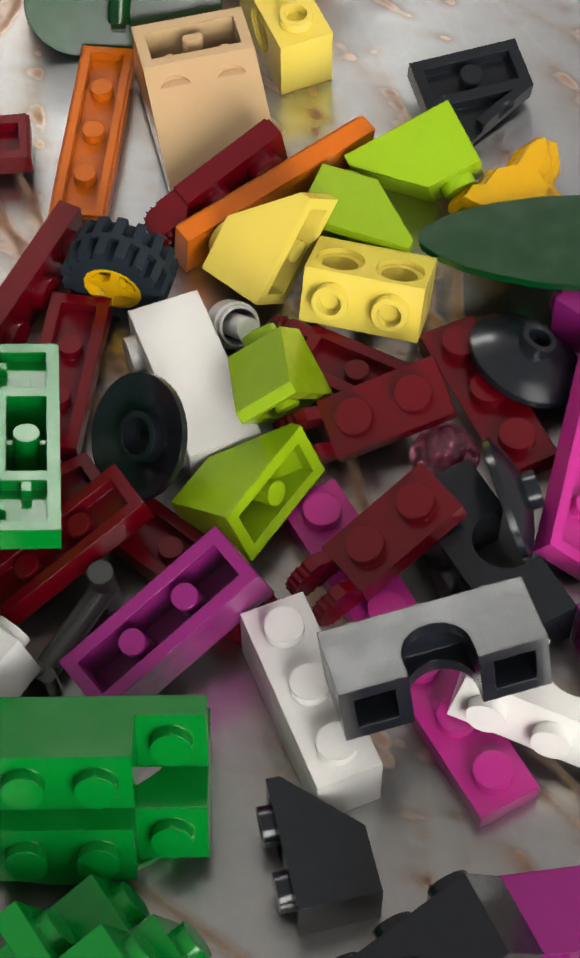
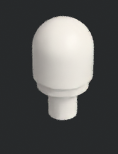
M233 299L222 300L214 304L208 311L222 346L228 349H243L244 345L241 339L260 327L259 316L255 309L241 301ZM224 334L234 338H226Z

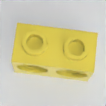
M320 236L304 266L299 320L418 343L430 311L438 258Z

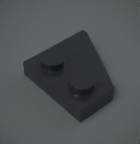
M515 38L409 63L407 74L421 113L449 100L472 144L527 100L531 95L534 85Z

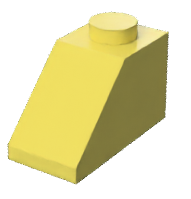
M300 192L227 215L225 221L211 235L208 244L210 252L202 269L255 305L285 304L338 199L330 194Z

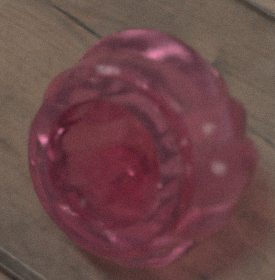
M448 422L421 432L409 450V459L413 468L421 462L433 475L468 458L477 468L481 459L480 451L475 444L474 438L468 435L459 425Z

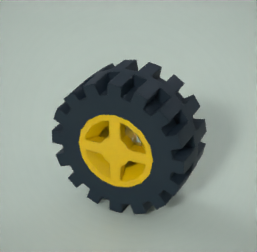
M101 216L98 218L97 223L89 219L85 221L83 227H79L62 266L61 275H64L62 282L65 288H72L71 294L111 298L113 315L119 316L121 321L129 322V310L168 298L177 273L178 259L173 258L175 251L171 246H163L164 238L158 233L150 235L146 232L147 226L138 222L137 226L134 227L129 225V221L126 218L118 217L116 222H112L109 216Z

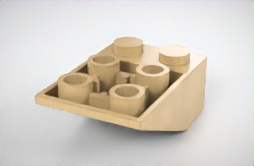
M241 6L131 27L135 75L169 192L174 189V186L263 119H270L272 122L255 46Z

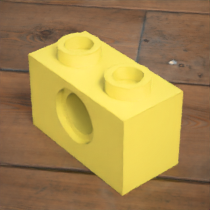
M239 0V5L242 7L255 49L281 95L332 79L333 32L314 0Z

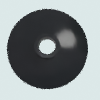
M512 312L492 313L481 318L476 323L468 340L470 357L480 375L493 388L511 400L534 408L551 409L568 403L578 357L572 347L559 334L534 318Z
M144 372L126 374L110 385L97 406L91 432L94 463L100 473L115 463L144 501L162 494L173 483L181 469L187 449L188 428L182 402L174 388L162 377Z
M489 437L482 438L481 445L516 547L523 562L532 560L535 541L534 510L546 506L535 472L532 469L520 473L509 456L498 444Z

